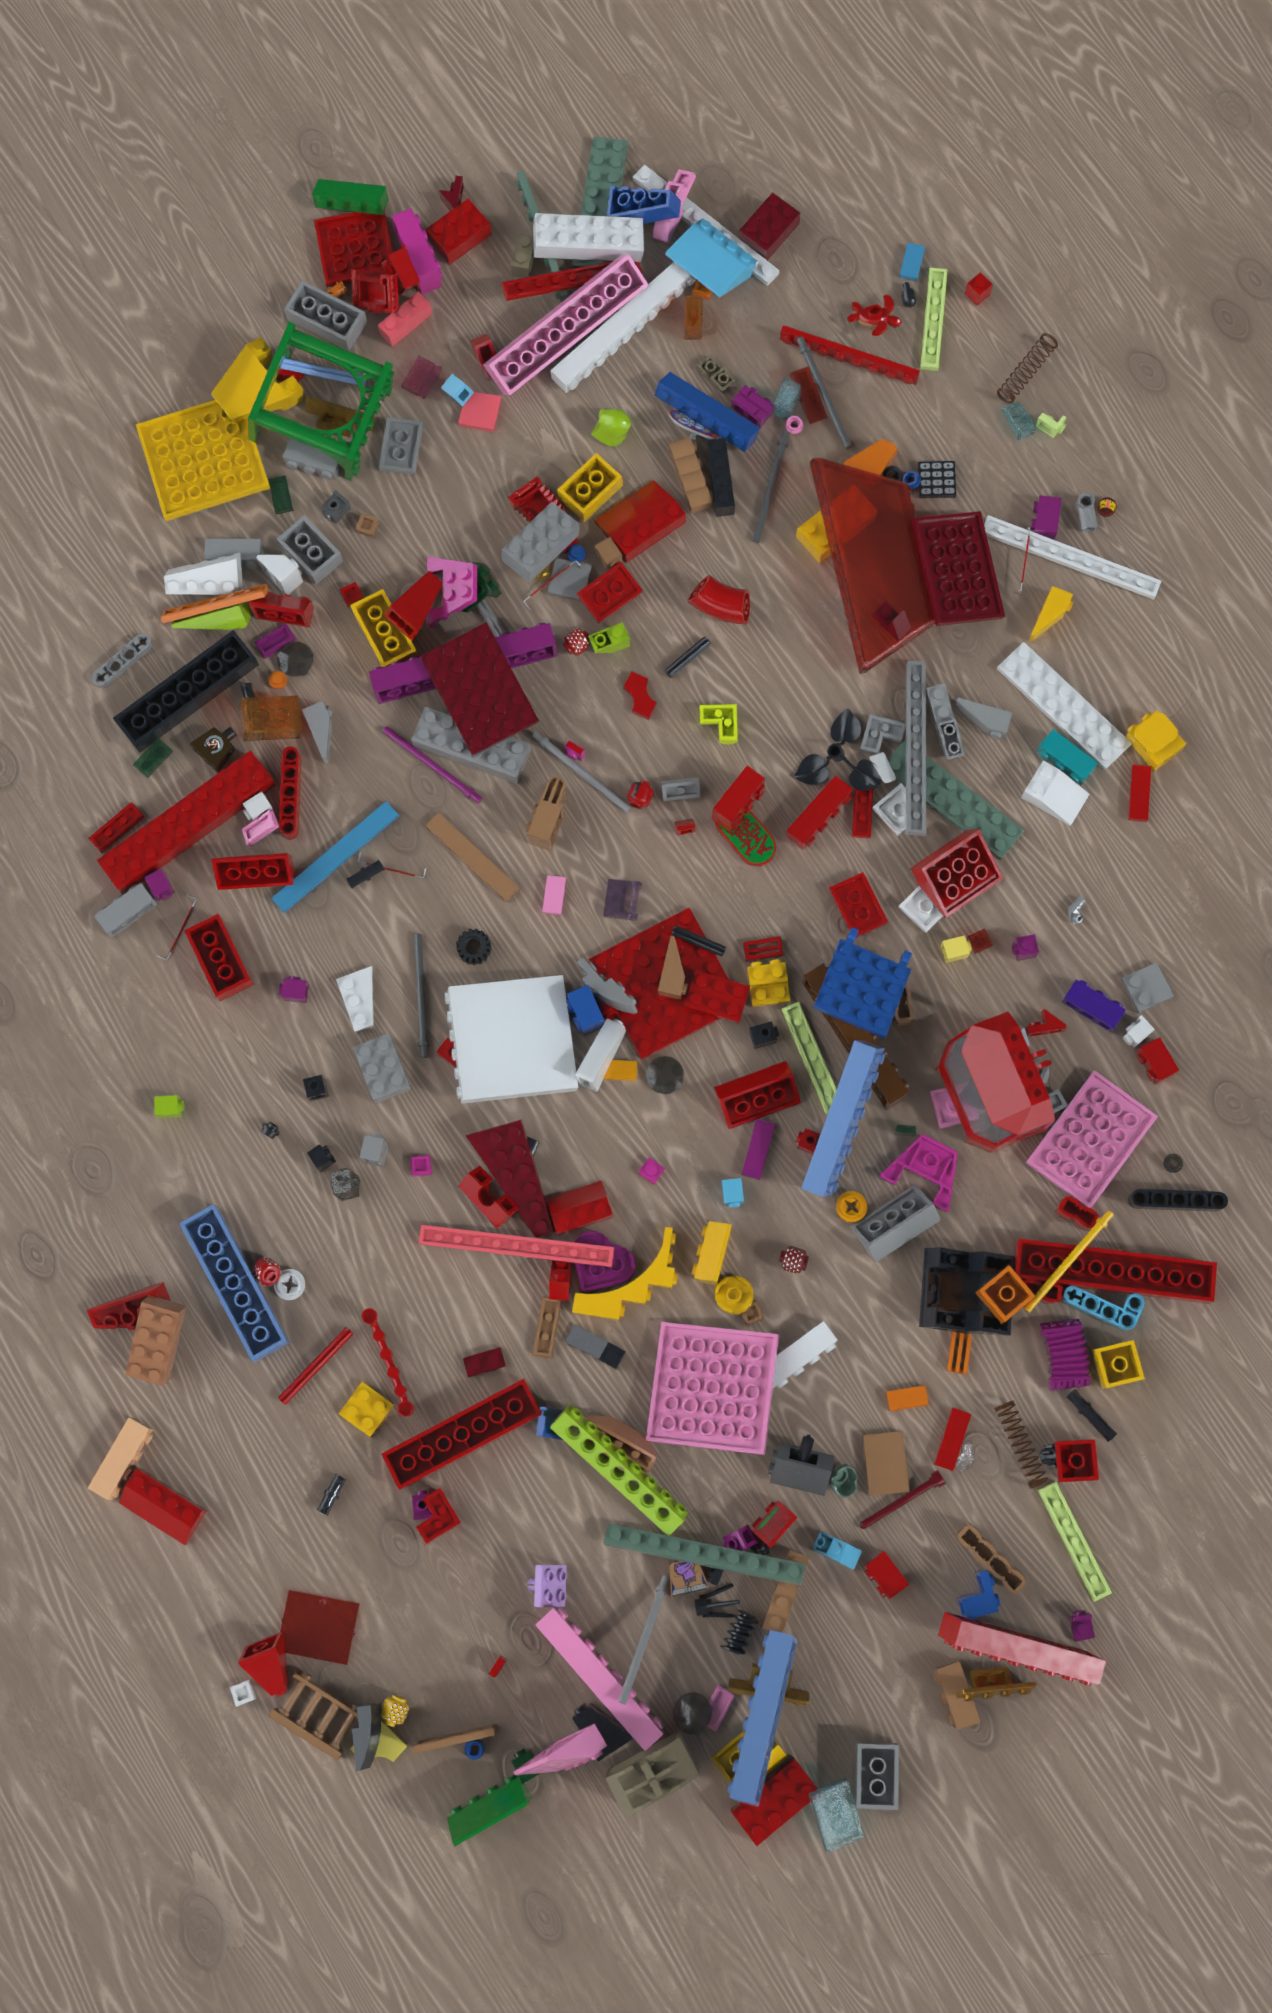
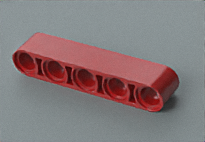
M292 746L286 747L282 752L279 830L284 838L288 840H293L298 836L302 759L298 750ZM291 754L296 755L295 759L288 760ZM290 772H295L294 777L287 778ZM289 790L295 791L292 796H286V793ZM294 808L291 814H285L287 809ZM293 826L291 832H285L286 827Z

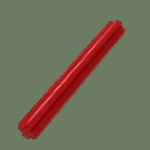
M345 1327L280 1394L278 1399L286 1405L353 1336V1332Z

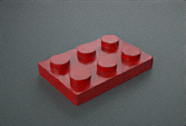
M619 562L577 592L576 595L596 622L600 624L639 596L643 590L622 562Z
M864 872L829 887V891L848 930L850 931L851 928L859 930L856 938L888 924V920Z
M695 970L684 1008L740 1023L750 986Z

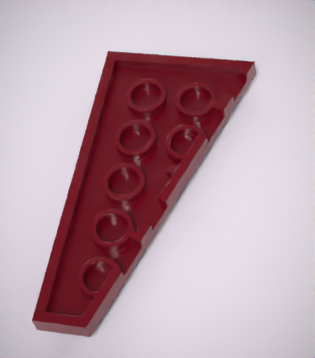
M522 1119L466 1135L504 1193L519 1207L517 1212L533 1235L539 1237L555 1232Z

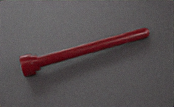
M936 1470L931 1473L928 1481L860 1522V1528L866 1529L932 1487L940 1488L946 1482L939 1471Z

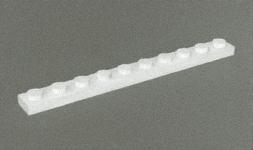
M645 164L633 176V181L645 190H665L668 183ZM686 197L681 207L684 211L681 219L692 226L704 218L716 229L723 232L730 240L737 243L744 251L751 254L757 260L752 275L766 286L779 275V270Z
M987 516L984 523L987 537L1026 551L1029 530L992 516ZM1030 531L1027 552L1150 599H1155L1161 580Z

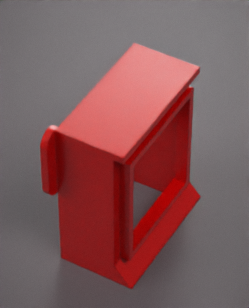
M402 244L401 249L389 254V257L381 262L386 273H394L390 262L395 273H397V277L402 285L400 287L398 282V296L414 288L417 291L420 290L419 283L421 282L409 258L407 247L405 244Z

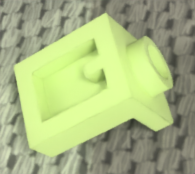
M1042 413L1037 420L1036 427L1054 438L1057 433L1061 434L1065 429L1066 424L1064 423L1067 417L1063 415L1057 423L1052 416Z

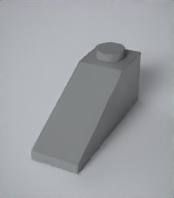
M957 698L955 707L985 734L990 735L993 739L1005 738L1012 712Z
M323 701L302 709L320 754L325 764L329 763L332 731L330 717L333 714L329 705L325 707Z

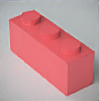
M418 291L402 304L398 311L391 313L378 324L380 336L391 347L395 346L432 315L430 302Z

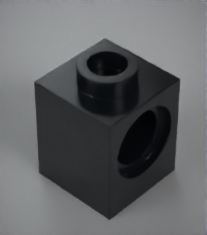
M322 1074L303 1079L306 1096L310 1102L329 1097L326 1081Z

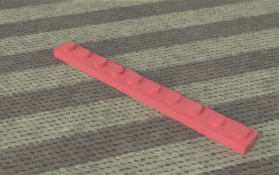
M421 1225L419 1245L612 1267L615 1249L608 1246Z

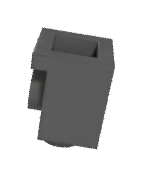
M335 490L333 495L321 506L322 515L328 521L332 520L337 524L351 509L350 503Z

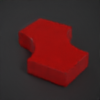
M631 671L623 689L633 698L634 706L632 713L649 720L657 702L647 692L648 678Z

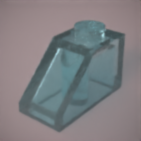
M784 378L774 403V413L780 418L788 419L794 413L800 400V384Z

